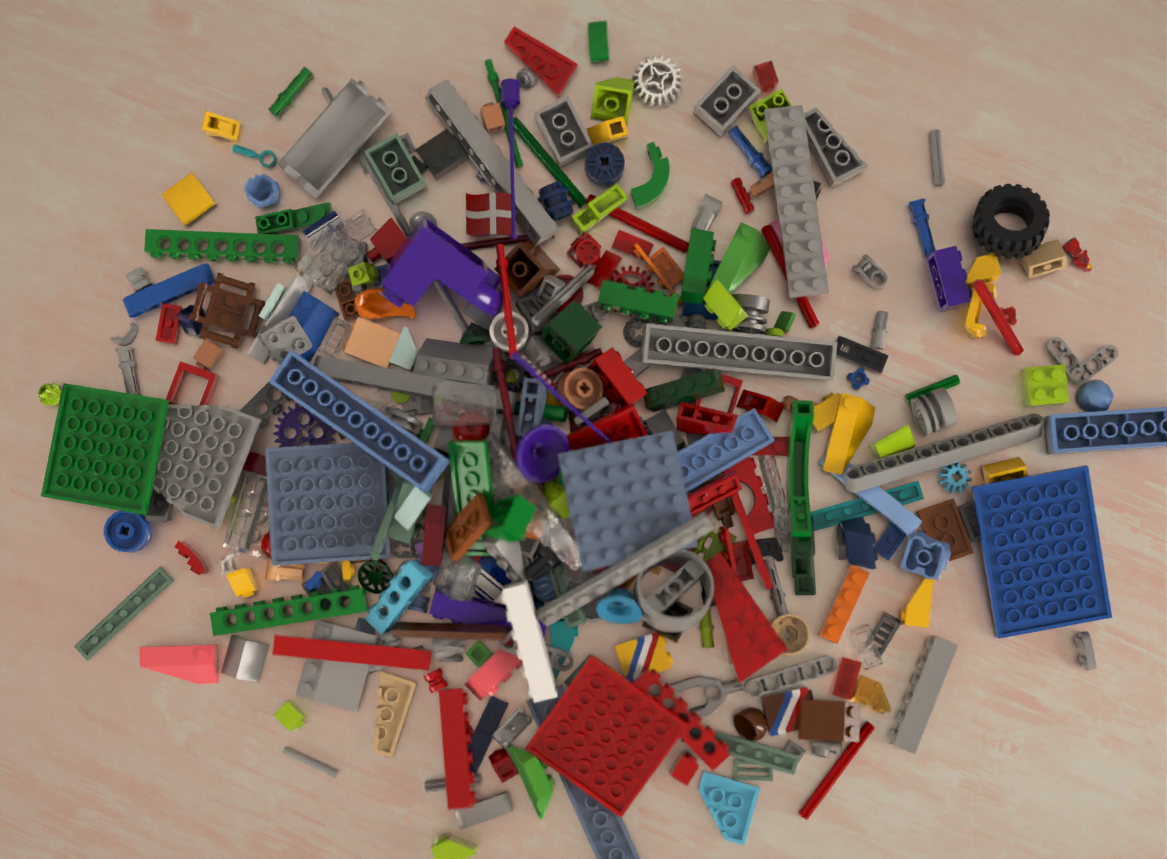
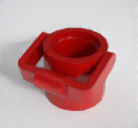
M584 233L570 244L571 247L566 253L579 268L582 266L594 267L601 257V245L589 233ZM573 250H576L577 260L571 255Z

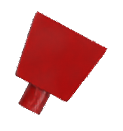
M392 218L370 238L374 248L367 252L366 255L372 263L381 256L386 263H389L406 240V236Z

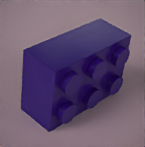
M957 246L933 251L926 259L940 312L963 308L971 302L972 292L970 287H967L965 281L967 280V273L965 269H962V254L960 250H957Z

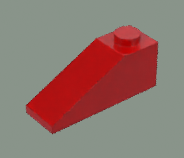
M681 402L676 416L677 431L695 435L733 433L738 415Z

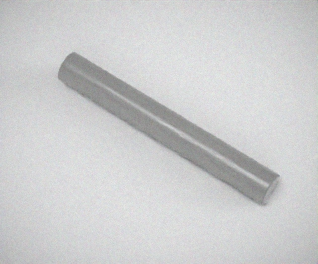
M285 747L282 754L333 778H336L339 772L288 747Z

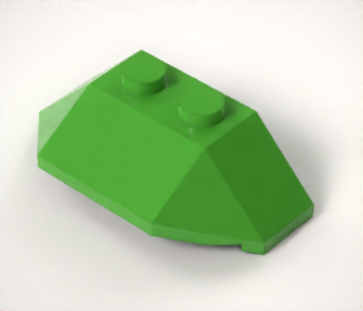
M511 744L508 746L509 752L541 820L546 813L555 783L551 775L547 776L545 772L547 765L526 749Z

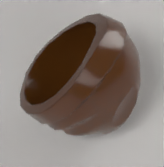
M746 708L734 715V726L742 737L751 741H758L764 737L767 731V719L759 709Z

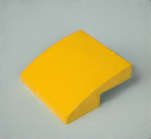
M192 172L161 194L184 226L216 204Z

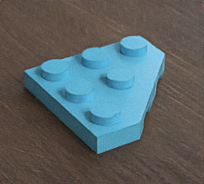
M703 771L698 791L725 840L744 845L760 787Z

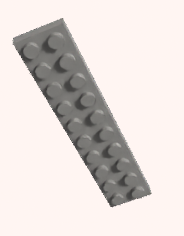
M803 105L765 109L764 116L790 298L828 294L829 288Z

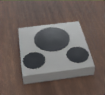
M603 397L581 414L592 423L608 415L610 403ZM580 417L574 418L577 429L587 425Z

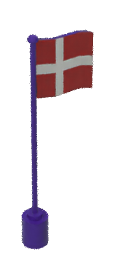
M508 78L501 81V105L509 109L511 193L493 192L478 195L466 193V234L474 237L504 235L510 236L514 240L518 236L515 229L513 109L520 105V83L516 79Z

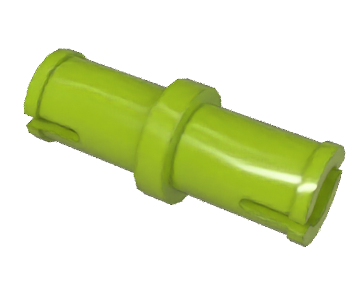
M711 608L708 609L700 621L699 631H701L702 648L715 647Z

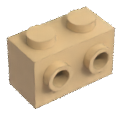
M1057 239L1040 244L1038 249L1028 256L1023 255L1021 264L1030 279L1066 268V254Z

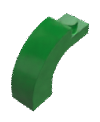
M654 142L648 143L646 146L653 167V175L647 183L630 190L636 211L656 202L667 186L670 171L668 157L660 159L662 157L660 147H656Z

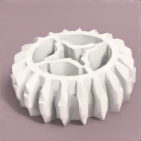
M653 55L652 60L646 57V64L640 61V67H635L634 71L636 73L632 74V78L635 79L633 80L634 86H636L633 91L634 93L640 92L638 99L645 97L643 102L647 103L650 100L651 106H654L655 101L658 102V106H661L662 101L665 104L669 103L668 98L674 100V94L678 95L680 92L678 88L682 87V83L679 82L682 80V76L678 75L681 70L680 68L674 69L676 63L669 64L670 58L663 61V55L660 56L659 60L656 59V55ZM656 68H661V69H664V70H666V71H665V72H659V71H657ZM649 70L650 78L642 84L641 78ZM654 77L657 80H660V85L659 83H657V81H654ZM672 78L671 87L665 91L664 83ZM655 89L658 94L651 93L648 90Z

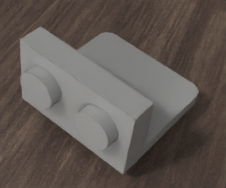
M293 315L269 329L265 325L258 328L260 332L259 340L263 346L267 344L270 349L268 353L273 361L277 360L279 365H281L290 350L300 355L312 348L311 341Z

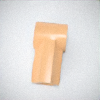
M267 560L265 579L303 581L305 565L272 566V560Z

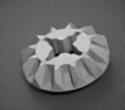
M635 317L625 324L623 334L627 343L634 347H642L643 335H638L634 339L635 330L632 327L639 329L644 324H651L649 320Z

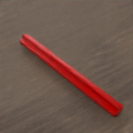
M590 194L587 198L586 204L590 203L597 197ZM618 207L608 214L684 253L688 250L689 242Z
M766 225L761 228V231L787 281L783 248L772 226ZM807 297L795 298L809 328L817 327L820 323Z
M865 722L859 732V742H851L800 810L799 815L805 820L809 819L874 731V725L870 722Z

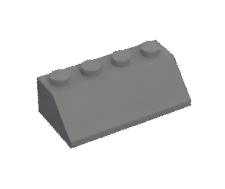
M426 338L416 355L414 373L493 387V376H495L493 348Z

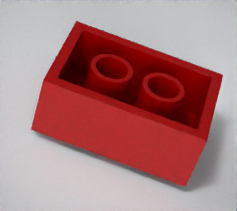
M613 347L595 358L587 367L600 377L603 384L602 396L609 401L610 406L612 402L620 403L622 408L631 403L635 406L647 394L644 385L638 382L632 369L626 366L620 353L615 351Z

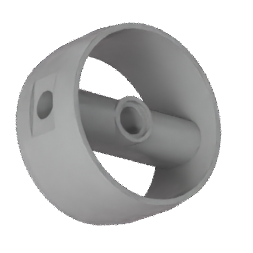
M685 549L675 551L673 554L638 573L633 588L634 600L642 608L643 615L641 618L653 628L670 633L688 630L700 622L707 613L714 594L713 577L709 567L698 555ZM665 564L682 566L645 600L641 591L640 580L649 570ZM698 580L701 581L705 590L706 603L699 611L686 617L663 615ZM669 588H675L678 592L672 593Z

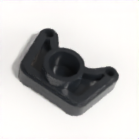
M777 538L756 539L762 557L772 556L778 562L783 561L784 557ZM749 550L751 565H754L755 563Z

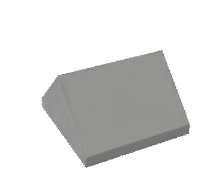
M231 635L221 673L235 679L259 682L269 644Z

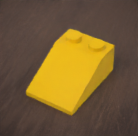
M1020 457L982 466L985 484L1028 476L1027 466Z

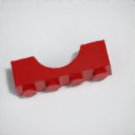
M747 457L730 467L729 470L730 472L735 471L739 481L749 487L753 494L754 504L747 518L753 534H757L774 528L776 519L774 513L769 512L767 505L770 502L767 494L762 493L761 487L763 483L761 477L756 476L754 471L757 468L754 458Z

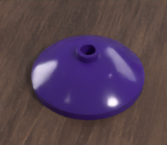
M550 424L537 425L527 431L520 440L516 451V463L521 474L533 482H547L559 475L560 466L557 455L570 452L567 436L561 429Z

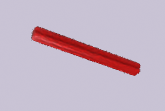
M982 279L975 280L973 283L974 289L1013 355H1021L1024 349Z

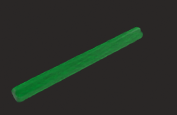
M513 118V129L553 177L560 181L564 187L568 186V194L579 207L584 206L587 199L519 118Z

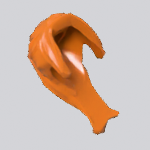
M382 288L363 290L355 298V309L363 319L371 320L375 318L406 316L413 320L416 317L415 306L404 303L400 308L378 294L384 291Z

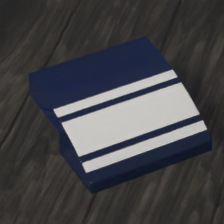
M334 210L302 232L313 246L343 227L344 224Z
M482 556L475 566L471 565L459 580L481 599L493 601L502 592L504 586L512 582L506 576V571L496 563L497 560L492 556Z

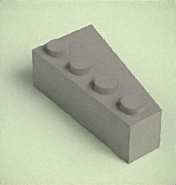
M817 107L804 113L808 144L831 188L866 170L868 165L858 157L855 150L835 131L832 124Z

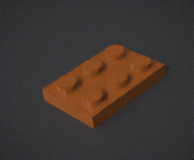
M477 493L444 531L451 560L458 562L492 524L486 501L482 494Z
M954 498L916 511L918 518L922 520L921 526L925 534L935 540L950 544L949 550L951 555L949 561L974 553Z

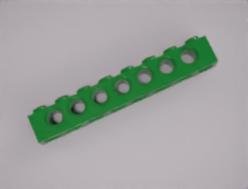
M146 229L144 252L150 255L151 258L160 259L162 256H169L170 259H181L182 256L188 257L190 260H200V257H206L210 261L226 258V261L230 262L245 259V262L251 263L257 262V260H264L265 263H275L277 260L283 261L285 264H294L295 261H300L301 238L298 235ZM165 241H170V246L166 249H163V243ZM188 241L189 247L182 250L181 245ZM208 242L207 249L200 250L201 244ZM222 243H227L226 250L219 251V246ZM241 244H246V249L243 252H238V247ZM259 245H265V250L262 253H257ZM280 245L284 246V251L277 254L276 248Z
M359 585L349 586L348 591L341 592L340 588L330 589L329 594L322 595L321 591L310 593V597L303 598L302 594L291 596V600L284 601V597L274 598L272 603L265 604V600L253 602L254 606L246 607V603L234 605L235 609L228 610L227 606L215 608L216 612L210 613L213 636L361 613L369 611L366 588H359ZM343 596L349 597L350 603L348 606L343 605ZM325 599H328L331 602V606L329 609H326L323 606V601ZM306 602L312 605L310 612H307L304 608ZM287 605L293 608L291 615H288L285 611ZM268 608H271L274 611V616L272 618H269L267 616ZM250 611L254 612L255 614L254 621H251L248 618V613ZM231 614L236 617L235 624H232L229 620Z

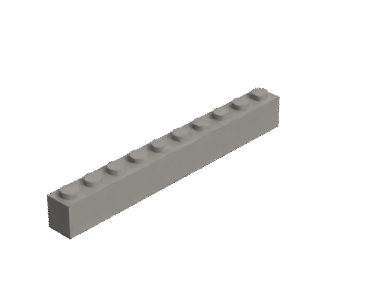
M445 80L429 88L425 99L493 191L511 193L510 161L506 159L499 146L491 139L488 131L482 127L478 118L470 111L467 103L461 99L455 87L448 80ZM514 169L515 220L534 246H537L553 237L558 227L555 221L547 214L544 206L535 198L532 190L523 182L521 175Z

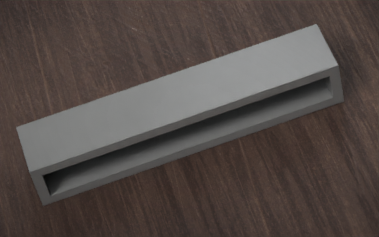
M934 635L927 640L925 645L927 651L925 656H921L918 667L920 669L918 674H914L911 680L912 689L905 695L903 702L906 704L903 711L900 710L897 715L896 721H898L896 729L893 728L890 733V744L913 754L916 753L958 647L957 644Z

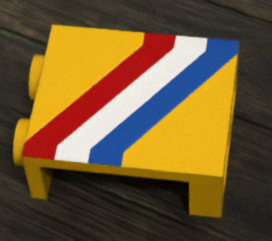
M654 632L614 645L626 679L632 682L647 667L650 670L654 668L658 673L671 668L670 664L673 663L670 652L666 653L664 645L667 644L665 637Z

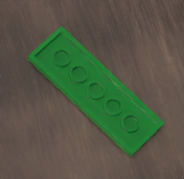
M487 440L449 441L456 517L477 493L484 495L490 515L494 508ZM482 534L467 550L465 555L492 556L487 552V547L482 542L486 535Z

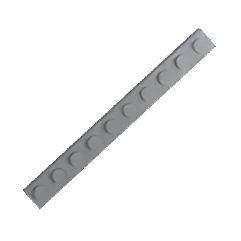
M705 512L538 609L535 611L537 617L546 627L555 623L557 620L715 529L713 522Z

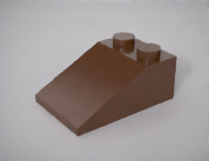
M800 699L798 739L859 742L860 702Z

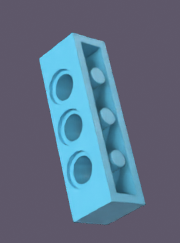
M418 559L406 561L400 569L402 571L400 574L392 578L389 583L390 587L379 595L380 600L378 603L372 605L368 611L369 614L365 620L381 635L391 631L434 575L425 566L421 565ZM407 577H408V578L410 579V581H411V584H410V585H409L408 582H407ZM396 592L399 593L400 599L396 597ZM385 606L388 608L389 613L386 612Z

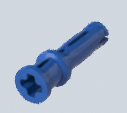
M734 126L728 134L749 158V164L754 166L760 173L759 177H765L772 171V166L765 160L764 154L755 149L738 126Z
M924 198L909 202L908 204L912 208L913 222L918 227L924 255L928 257L936 249L928 220L930 216L926 212L924 204L926 200Z

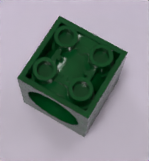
M574 300L549 323L540 340L561 361L568 365L592 343L602 329V326L596 318L586 311L583 305L578 304Z

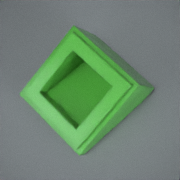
M781 311L774 328L782 329L785 334L788 333L796 313Z

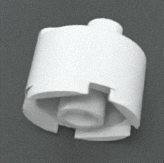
M512 311L517 351H519L528 342L529 328L525 318ZM501 312L491 323L490 336L494 345L500 348V351L509 353L507 334H504L507 332L504 312Z

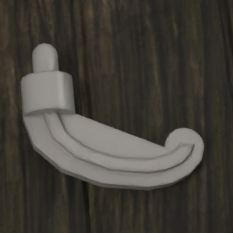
M134 322L130 323L131 329L123 338L111 337V341L118 345L129 344L135 338L137 325Z

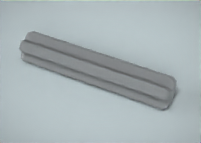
M936 129L930 132L934 184L943 185L945 184L942 138L941 131Z
M474 775L475 783H472V786L481 785V775ZM446 780L426 781L424 783L425 791L446 790Z

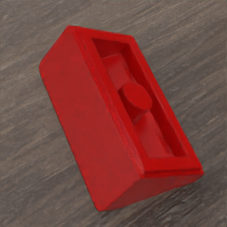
M605 250L594 268V275L587 283L601 290L603 280H610V275L614 274V271L622 261V257Z

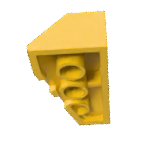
M841 393L835 422L832 423L822 471L842 475L872 426L875 407L863 398Z

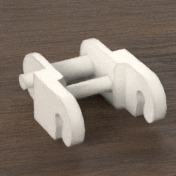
M241 552L225 556L226 559L224 560L220 558V561L217 563H221L223 570L221 575L225 574L226 576L227 573L237 571L234 569L231 560L233 557L241 555ZM226 561H229L231 570L227 571L225 565Z

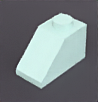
M403 327L389 362L392 365L413 372L418 350L409 329Z

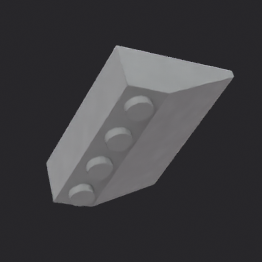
M316 620L312 635L313 639L371 645L376 644L378 637L374 634L324 620ZM306 658L295 696L357 711L369 665Z

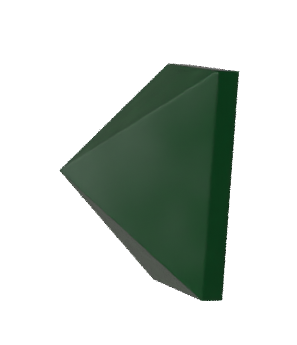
M471 322L460 339V344H485L484 342L492 341L490 331Z

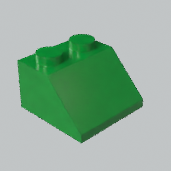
M520 494L497 500L490 514L492 524L483 534L508 543L522 540L526 534L525 530L534 517L533 513L536 507Z

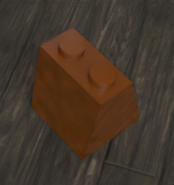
M519 242L505 257L508 261V267L506 268L508 284L519 297L540 287L544 276H555L560 270L538 245L534 246L532 242ZM495 267L494 270L499 274V269Z

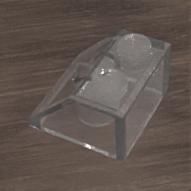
M444 548L441 567H438L433 585L450 599L471 601L472 595L475 592L477 578L481 572V564L466 555H463L458 562L451 560L449 550Z

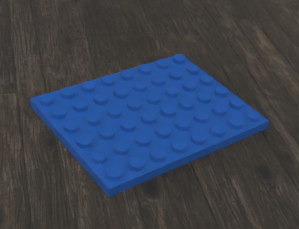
M1087 465L972 486L995 632L998 639L1112 618L1090 474Z

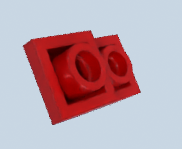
M183 541L176 543L175 548L179 550V555L187 559L190 556L187 564L191 566L190 570L198 575L209 572L207 565L193 548Z

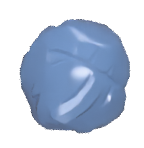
M255 174L254 178H249L247 183H245V194L254 206H270L279 200L278 182L274 181L271 177L265 174L261 176Z
M1098 379L1086 382L1079 388L1077 393V402L1082 404V409L1089 412L1108 410L1114 398L1110 386Z

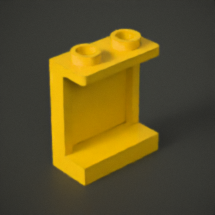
M985 282L993 298L996 300L997 290L995 284ZM975 289L973 290L965 327L971 337H987L985 325L978 324L983 302Z

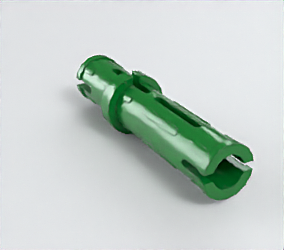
M303 67L288 87L277 95L278 98L268 108V111L275 117H278L282 110L292 103L293 97L313 76V73L306 67Z

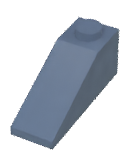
M524 378L516 436H524L531 428L540 425L548 388L538 379Z

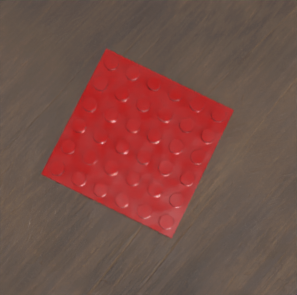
M591 654L525 749L621 818L683 734L689 723Z

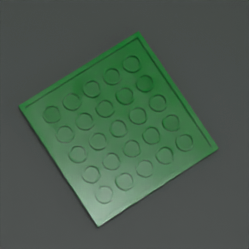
M63 383L41 496L147 515L169 400Z

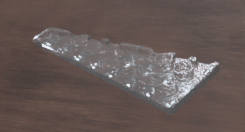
M491 433L484 440H487L494 504H496L497 500L520 494L532 503L536 509L526 531L533 533L541 540L544 546L550 547L557 553L556 556L575 570L581 565L575 536L531 480L521 474L516 461L495 434Z

